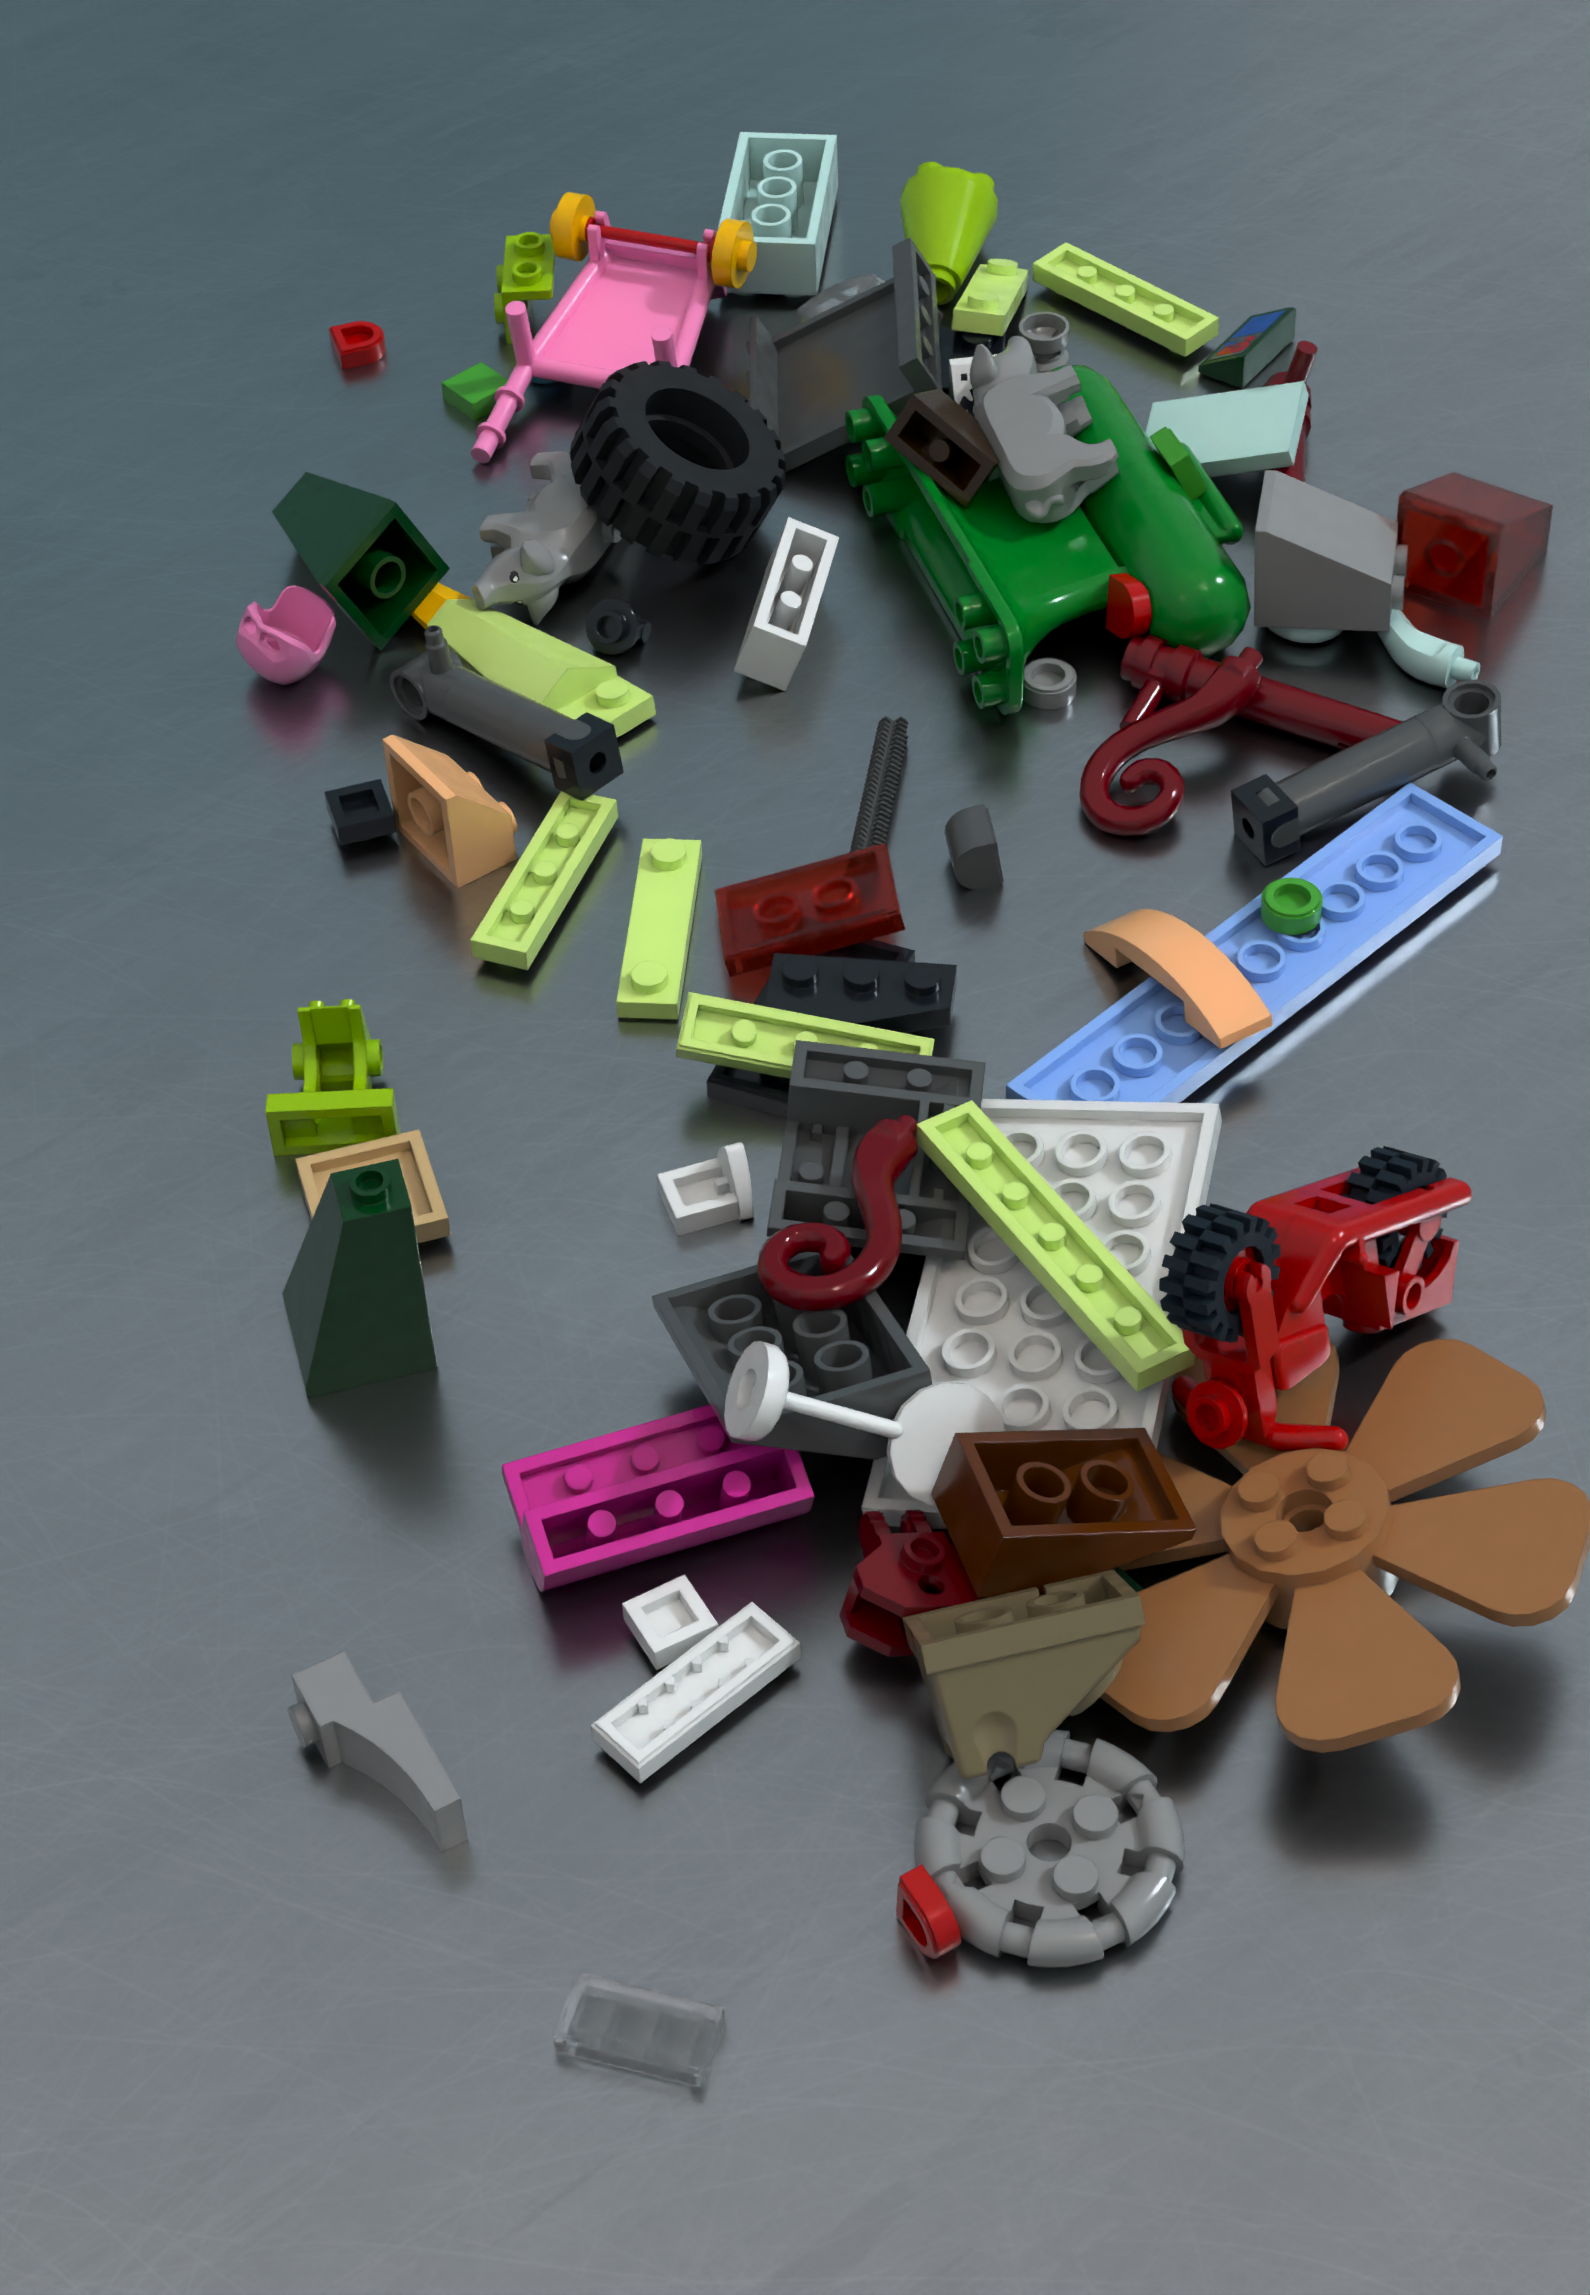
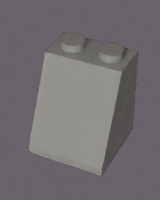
M1265 470L1255 527L1254 626L1389 632L1392 610H1403L1404 585L1407 576L1408 545L1398 544V522L1279 471Z

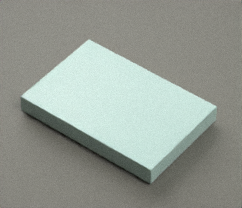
M1299 381L1153 402L1145 433L1150 439L1151 435L1163 427L1170 428L1177 439L1191 449L1209 477L1294 466L1309 394L1305 382Z

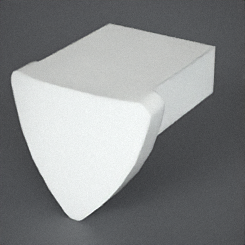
M742 1142L719 1148L717 1158L657 1174L658 1192L678 1236L737 1219L743 1221L754 1218L751 1178Z

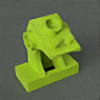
M343 999L340 1001L339 1006H324V1002L315 1000L310 1001L308 1007H298L297 1013L303 1043H293L292 1069L294 1079L304 1080V1087L301 1093L267 1094L265 1113L274 1156L317 1154L400 1134L393 1088L372 1089V1077L383 1076V1049L381 1039H371L361 1005H355V1001L352 999Z

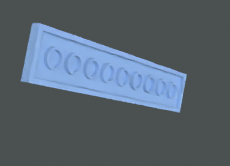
M1409 782L1283 877L1306 880L1320 890L1323 897L1322 914L1319 924L1314 929L1303 934L1287 935L1267 927L1260 915L1261 893L1205 935L1208 940L1227 956L1254 988L1272 1015L1271 1027L1220 1049L1185 1022L1183 1001L1150 976L1006 1084V1099L1180 1103L1500 855L1503 836Z

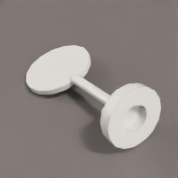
M763 1341L751 1343L742 1353L731 1376L725 1399L724 1419L726 1431L732 1438L743 1441H759L772 1431L783 1409L888 1437L887 1456L893 1477L907 1494L930 1506H936L931 1492L955 1433L1006 1431L1001 1412L988 1395L965 1383L941 1381L919 1389L900 1406L894 1420L788 1392L790 1372L787 1357L779 1347Z

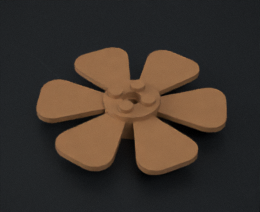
M1436 1339L1420 1343L1406 1351L1393 1365L1345 1452L1323 1448L1275 1451L1241 1439L1237 1444L1225 1449L1215 1448L1244 1475L1233 1486L1158 1452L1197 1530L1192 1540L1113 1568V1570L1120 1572L1226 1552L1227 1555L1137 1592L1140 1595L1146 1625L1140 1626V1640L1123 1657V1664L1119 1673L1100 1698L1133 1723L1150 1731L1173 1732L1190 1728L1205 1719L1219 1703L1263 1622L1266 1621L1274 1627L1287 1629L1275 1697L1276 1716L1279 1727L1287 1739L1300 1748L1320 1753L1341 1751L1417 1729L1442 1718L1455 1705L1461 1691L1457 1661L1437 1638L1390 1597L1398 1579L1401 1578L1485 1618L1508 1626H1535L1552 1620L1568 1608L1578 1588L1590 1547V1501L1585 1492L1572 1483L1554 1478L1530 1479L1391 1505V1502L1513 1452L1533 1441L1543 1429L1547 1414L1540 1388L1525 1375L1473 1345L1454 1339ZM1331 1340L1330 1354L1324 1364L1289 1390L1279 1391L1275 1389L1277 1422L1331 1425L1340 1374L1336 1347ZM1195 1357V1365L1176 1373L1173 1381L1180 1376L1186 1375L1195 1379L1199 1384L1205 1382L1203 1360ZM1172 1394L1175 1409L1189 1425L1186 1407L1177 1401Z

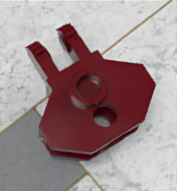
M906 1510V1513L901 1516L899 1533H891L888 1523L885 1522V1517H883V1512L865 1511V1514L860 1517L858 1533L860 1547L863 1548L865 1559L855 1568L839 1615L847 1637L888 1657L915 1656L908 1646L902 1617L989 1598L977 1597L954 1544L948 1542L945 1532H932L929 1522L926 1521L924 1511Z

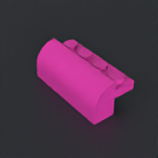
M710 1404L502 1464V1476L522 1536L521 1546L533 1579L541 1592L809 1513L815 1497L799 1450L732 1443Z

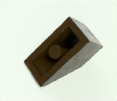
M941 389L913 394L884 437L888 443L926 475L930 476L933 481L964 507L971 505L1000 463L978 420Z

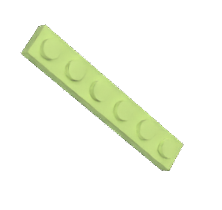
M972 1100L917 1124V1144L1136 1392L1195 1365V1355L1184 1344L1182 1330L1177 1325L1169 1322L1166 1318L1168 1315Z

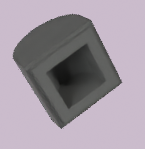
M982 804L958 811L948 820L945 826V838L956 880L962 886L969 889L1002 886L1001 882L1004 879L988 808H985V805Z

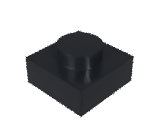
M381 779L324 792L327 810L340 845L366 841L374 837L397 832L394 813Z

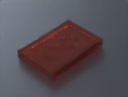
M880 844L715 890L724 962L730 977L772 966L774 953L814 955L905 930L892 860L887 844Z

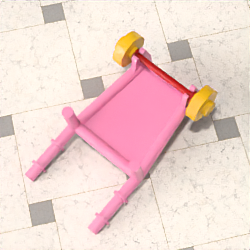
M566 192L560 199L550 220V236L555 255L560 259L580 262L589 252V260L533 340L526 305L521 301H513L507 304L505 311L516 365L506 385L499 387L495 392L494 399L496 404L487 421L479 424L475 431L477 440L471 450V456L480 463H488L495 449L501 448L506 441L505 430L514 413L521 411L524 407L525 399L523 395L533 377L600 389L611 374L634 363L646 361L650 365V363L658 360L669 361L673 367H680L681 365L690 366L710 300L726 297L727 287L739 289L744 284L748 272H751L754 268L757 257V245L753 241L751 224L747 221L727 218L721 223L717 233L716 230H704V242L611 227L607 212H595L594 201L590 195Z

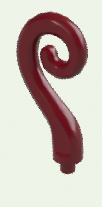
M1245 647L1238 657L1226 656L1204 685L1193 695L1126 725L1106 739L1089 758L1081 777L1080 804L1089 821L1102 832L1122 837L1145 835L1167 824L1178 813L1184 800L1185 784L1177 768L1170 762L1160 758H1145L1130 764L1122 772L1119 780L1124 792L1133 794L1141 790L1145 785H1156L1160 788L1158 795L1152 801L1138 807L1120 805L1111 799L1109 790L1115 776L1129 760L1142 752L1170 741L1218 727L1239 713L1262 684V678L1257 669L1263 662V656L1251 647Z
M901 1115L897 1120H879L863 1137L855 1150L850 1180L867 1233L866 1243L860 1254L846 1266L850 1258L851 1246L841 1231L825 1223L808 1222L792 1224L777 1231L763 1244L759 1252L757 1273L761 1286L772 1299L796 1310L820 1311L850 1305L868 1296L889 1277L899 1257L903 1235L902 1218L894 1192V1183L918 1152V1145L915 1139L918 1122L913 1117ZM816 1252L820 1254V1266L826 1275H804L792 1270L788 1263L794 1256L800 1253Z

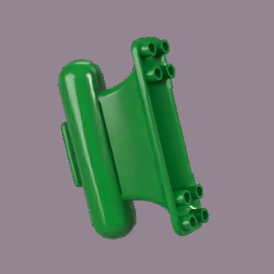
M1063 365V366L1057 367V368H1055V369H1053V370H1050V371L1058 370V369H1060V368H1062V367H1064V366H1067V365ZM1072 365L1079 379L1082 391L1069 396L1070 399L1062 403L1082 395L1093 423L1073 438L1086 444L1100 443L1110 438L1119 456L1116 459L1119 474L1097 492L1086 497L1072 514L1056 522H1029L1020 516L1013 507L999 478L992 481L987 480L971 505L964 507L933 481L930 476L926 475L884 439L896 421L897 416L891 411L881 395L865 396L862 400V408L846 411L845 426L850 441L852 443L862 441V453L846 456L845 466L848 480L852 487L864 485L862 490L863 502L868 516L874 517L885 514L899 539L905 541L961 637L962 641L954 642L953 644L955 665L960 675L978 673V675H974L972 678V688L975 701L980 709L997 706L1003 715L1020 711L1023 704L1024 666L1027 658L1035 646L1054 629L1083 615L1107 608L1109 575L1128 573L1140 581L1148 590L1152 606V619L1150 628L1146 633L1147 636L1154 635L1166 639L1167 646L1173 648L1185 645L1201 650L1203 657L1207 659L1233 644L1244 630L1251 609L1245 578L1222 546V544L1234 545L1241 540L1244 529L1238 517L1191 449L1186 444L1180 442L1191 457L1206 485V493L1195 500H1191L1114 386L1105 376L1085 365Z

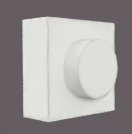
M685 1574L622 1603L625 1623L656 1670L674 1662L718 1628L717 1621Z

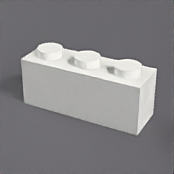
M790 517L787 518L769 559L734 667L735 672L786 691L806 648L837 547L838 536Z

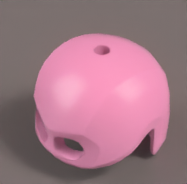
M296 585L288 586L281 592L274 606L270 609L261 608L255 601L247 606L239 625L236 646L245 662L260 676L281 685L295 683L307 677L323 659L336 627L334 610L325 599L315 592Z

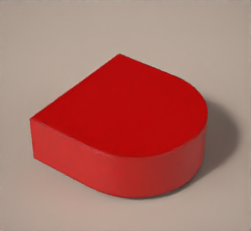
M356 321L328 328L330 342L342 370L374 363L381 359L386 352L384 332L381 327L374 323Z
M1128 573L1109 575L1106 629L1121 639L1144 636L1150 628L1152 619V606L1148 590L1140 581Z
M920 1865L899 1876L896 1916L920 1951L928 1957L937 1959L959 1947L961 1944V1934L955 1916L945 1897L924 1866Z

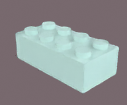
M740 132L718 229L727 218L749 222L753 230V241L757 245V257L754 268L751 272H748L744 284L739 289L727 287V293H735L741 296L781 294L792 298L805 295L817 296L838 190L837 135Z

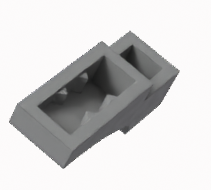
M345 1651L291 1674L297 1704L288 1707V1713L293 1728L304 1748L316 1744L328 1768L343 1763L364 1773L384 1786L415 1814L430 1833L441 1852L468 1840L461 1798L400 1691L373 1703Z

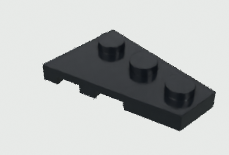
M774 953L764 1006L901 1033L951 1026L957 984V965Z

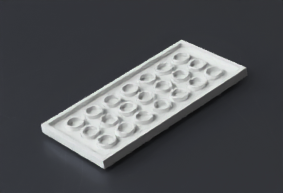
M982 1099V1112L1161 1307L1160 1301L1168 1294L1159 1291L1160 1278L1168 1276L1169 1272L1168 1268L1162 1267L1164 1255L1172 1256L1176 1248L1170 1243L1174 1232L1184 1234L1185 1230L1182 1221L1188 1214L1196 1216V1208L1206 1205L1222 1124L1219 1104ZM971 1205L965 1260L926 1256L906 1333L915 1349L929 1367L932 1385L941 1381L965 1383L988 1395L1001 1412L1006 1431L1145 1428L1157 1450L1171 1376L1136 1392ZM888 1456L873 1461L862 1504L863 1514H865V1511L883 1512V1517H885V1522L888 1523V1526L900 1527L901 1516L906 1513V1510L924 1511L926 1521L929 1522L932 1529H947L937 1506H930L904 1491L892 1475Z

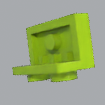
M524 232L519 235L506 236L504 264L497 265L498 293L494 294V312L496 324H505L507 344H512L505 311L507 304L513 301L523 302L526 305L529 320L530 300H549L553 298L556 255L550 234Z

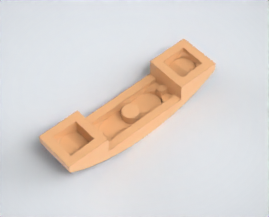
M1153 909L1134 910L1083 932L1084 943L1113 966L1119 968L1133 962L1179 997L1184 1003L1185 1022L1220 1049L1272 1026L1271 1013L1238 968L1199 931L1170 914Z

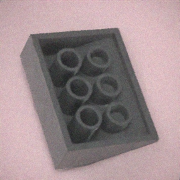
M816 1252L800 1253L794 1256L788 1263L792 1270L804 1275H826L820 1266V1254ZM851 1254L846 1266L854 1260ZM757 1265L652 1296L654 1309L732 1443L874 1460L887 1456L888 1437L786 1409L782 1410L776 1425L763 1439L759 1441H743L732 1438L726 1431L724 1419L728 1386L736 1363L744 1350L755 1341L773 1344L779 1347L787 1357L790 1372L788 1392L889 1420H894L900 1406L919 1389L932 1385L929 1367L876 1290L868 1296L840 1308L820 1311L796 1310L780 1304L768 1295L761 1286Z

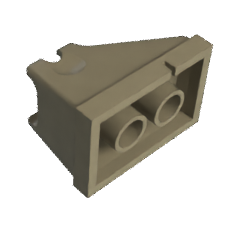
M1113 1569L1043 1585L1045 1595L1041 1596L1037 1587L902 1617L907 1643L918 1661L945 1752L954 1758L958 1774L962 1778L971 1779L988 1775V1760L997 1752L1010 1754L1015 1761L1016 1768L1036 1764L1042 1757L1044 1743L1053 1731L1069 1715L1075 1716L1091 1706L1114 1681L1123 1664V1657L1140 1640V1626L1146 1625L1140 1595Z

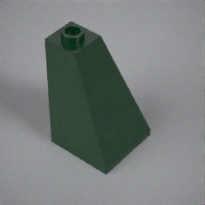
M305 472L272 511L319 585L371 645L379 651L383 649L450 569L396 502L315 474Z
M399 1159L330 1174L283 1290V1300L307 1398L438 1368L413 1211Z

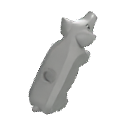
M1021 336L1011 337L1007 342V348L994 357L985 345L979 344L976 346L969 375L972 388L974 389V416L978 420L1000 462L988 480L1000 479L1016 512L1029 522L1051 523L1068 517L1086 497L1097 492L1119 474L1116 462L1119 456L1110 438L1095 444H1086L1073 438L1093 423L1082 395L1062 403L1070 399L1069 396L1082 391L1075 370L1069 364L1055 371L1038 373L1031 346L1028 340Z
M565 451L538 452L532 458L530 464L532 479L550 480L551 484L543 489L534 490L528 497L525 512L488 515L479 530L480 538L483 542L493 543L490 546L493 560L472 587L474 600L481 610L498 604L528 606L531 620L538 626L543 617L554 606L559 594V587L582 579L596 565L610 544L618 543L621 540V532L613 525L607 527L597 517V509L593 505L588 506L582 498L580 485L575 484L570 453Z

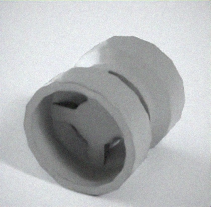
M1046 311L1028 314L1021 319L1018 327V336L1028 340L1034 354L1038 373H1045L1057 367L1069 365V353L1065 347L1070 340V326L1065 317Z

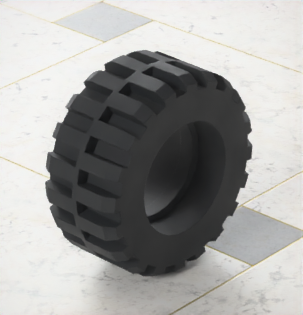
M658 360L650 363V365L643 361L615 371L602 384L571 443L570 458L575 484L580 485L582 498L588 506L593 505L597 509V517L607 527L613 525L621 532L620 537L631 544L635 541L647 547L646 552L658 557H661L663 554L673 557L674 562L685 564L695 559L699 565L729 559L739 554L743 548L749 545L783 490L786 481L784 451L781 450L780 440L775 430L768 429L766 417L759 409L753 410L747 404L748 399L737 390L734 392L730 391L722 385L723 381L712 375L705 377L698 374L696 368L687 365L673 367L669 361Z

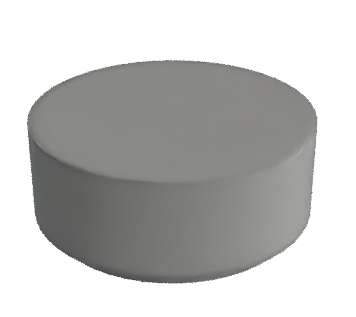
M1054 658L1038 659L1027 664L1024 667L1023 700L1028 705L1043 710L1059 709L1070 704L1076 696L1077 675L1074 668L1068 663Z

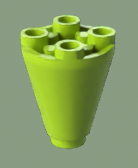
M925 162L919 165L916 175L908 179L901 191L900 213L905 240L911 237L935 274L937 305H942L950 302L959 291L997 220L998 198L994 193V181L987 174L971 173L961 168L943 167L936 162Z

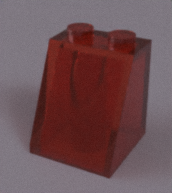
M1456 472L1404 490L1399 496L1397 511L1398 544L1408 545L1407 576L1405 578L1404 590L1490 620L1547 550L1553 505Z

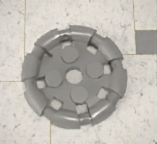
M1054 1730L1044 1743L1042 1757L1036 1764L1016 1768L1015 1761L1010 1754L997 1752L988 1760V1775L964 1779L958 1774L956 1764L953 1762L940 1775L928 1792L924 1801L929 1809L928 1814L925 1818L917 1821L915 1829L914 1859L916 1867L924 1866L945 1897L957 1921L961 1938L992 1956L1000 1958L1002 1952L1028 1958V1966L1045 1968L1070 1967L1102 1960L1104 1950L1121 1942L1126 1947H1129L1146 1935L1167 1911L1176 1894V1887L1173 1885L1172 1880L1175 1874L1182 1872L1185 1859L1184 1834L1176 1807L1171 1798L1161 1797L1156 1791L1157 1777L1144 1764L1131 1754L1097 1738L1094 1745L1071 1740L1070 1731ZM1063 1768L1087 1774L1083 1787L1059 1780ZM1010 1774L1012 1778L1004 1784L1000 1794L992 1781ZM1132 1806L1138 1816L1120 1824L1118 1812ZM956 1822L976 1827L975 1836L960 1833L955 1827ZM1054 1840L1063 1844L1069 1850V1853L1060 1860L1048 1862L1034 1857L1029 1849L1039 1841ZM1123 1865L1144 1870L1143 1872H1137L1133 1876L1122 1874ZM981 1875L987 1886L977 1890L975 1887H965L963 1884ZM1097 1902V1907L1103 1914V1917L1090 1922L1084 1915L1080 1916L1077 1912ZM1014 1916L1037 1922L1035 1928L1013 1923Z

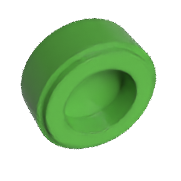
M1299 878L1278 879L1267 885L1262 892L1261 919L1267 927L1278 933L1298 935L1309 932L1321 920L1323 897L1320 890L1306 880Z

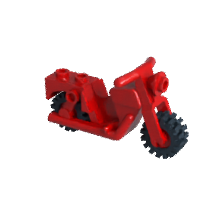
M1383 1146V1148L1376 1147L1372 1149L1371 1157L1363 1156L1358 1162V1168L1259 1200L1252 1204L1246 1213L1210 1203V1206L1201 1205L1197 1207L1196 1216L1188 1214L1182 1221L1185 1230L1184 1234L1174 1232L1170 1243L1176 1247L1173 1255H1164L1162 1267L1168 1268L1169 1272L1168 1276L1160 1278L1159 1291L1168 1293L1160 1301L1162 1310L1169 1312L1166 1318L1171 1324L1182 1328L1184 1344L1198 1359L1203 1360L1205 1382L1199 1384L1192 1377L1184 1375L1174 1380L1171 1388L1175 1399L1186 1407L1187 1420L1196 1437L1207 1446L1217 1449L1233 1446L1243 1439L1275 1451H1297L1310 1448L1345 1450L1348 1445V1435L1340 1427L1277 1422L1275 1389L1279 1391L1289 1390L1327 1361L1331 1347L1324 1313L1341 1318L1343 1327L1348 1330L1360 1333H1377L1386 1328L1393 1329V1326L1452 1302L1459 1240L1441 1235L1443 1229L1439 1227L1441 1219L1447 1218V1212L1463 1207L1470 1202L1472 1193L1466 1182L1451 1177L1446 1178L1445 1170L1439 1168L1440 1163L1436 1160Z

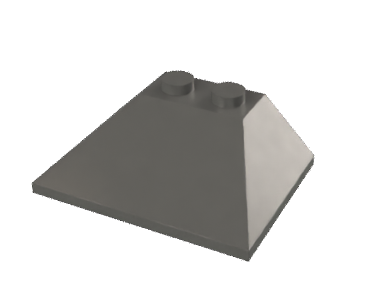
M796 1040L789 1084L785 1133L778 1178L774 1181L767 1236L771 1237L777 1231L792 1224L808 1222L825 1223L841 1231L851 1247L863 1248L866 1243L867 1233L850 1180L852 1160L857 1146L870 1129L882 1119L897 1120L901 1115H909L920 1123L971 1100L981 1109L986 1062ZM918 1145L917 1155L894 1183V1192L902 1218L903 1235L900 1252L965 1260L971 1204Z

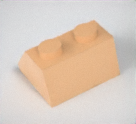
M393 734L382 739L396 829L451 883L459 889L517 859L514 834L517 832L518 827L514 814L507 804L502 801L497 802L483 789L481 782L474 773L470 771L465 772L446 754Z

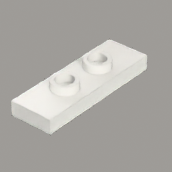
M750 1602L591 1724L592 1740L639 1783H642L801 1658L800 1642L756 1604Z

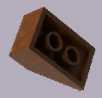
M1145 1428L955 1433L931 1492L977 1597H994L1037 1587L1039 1595L1045 1594L1043 1585L1108 1571L1192 1540L1197 1530Z

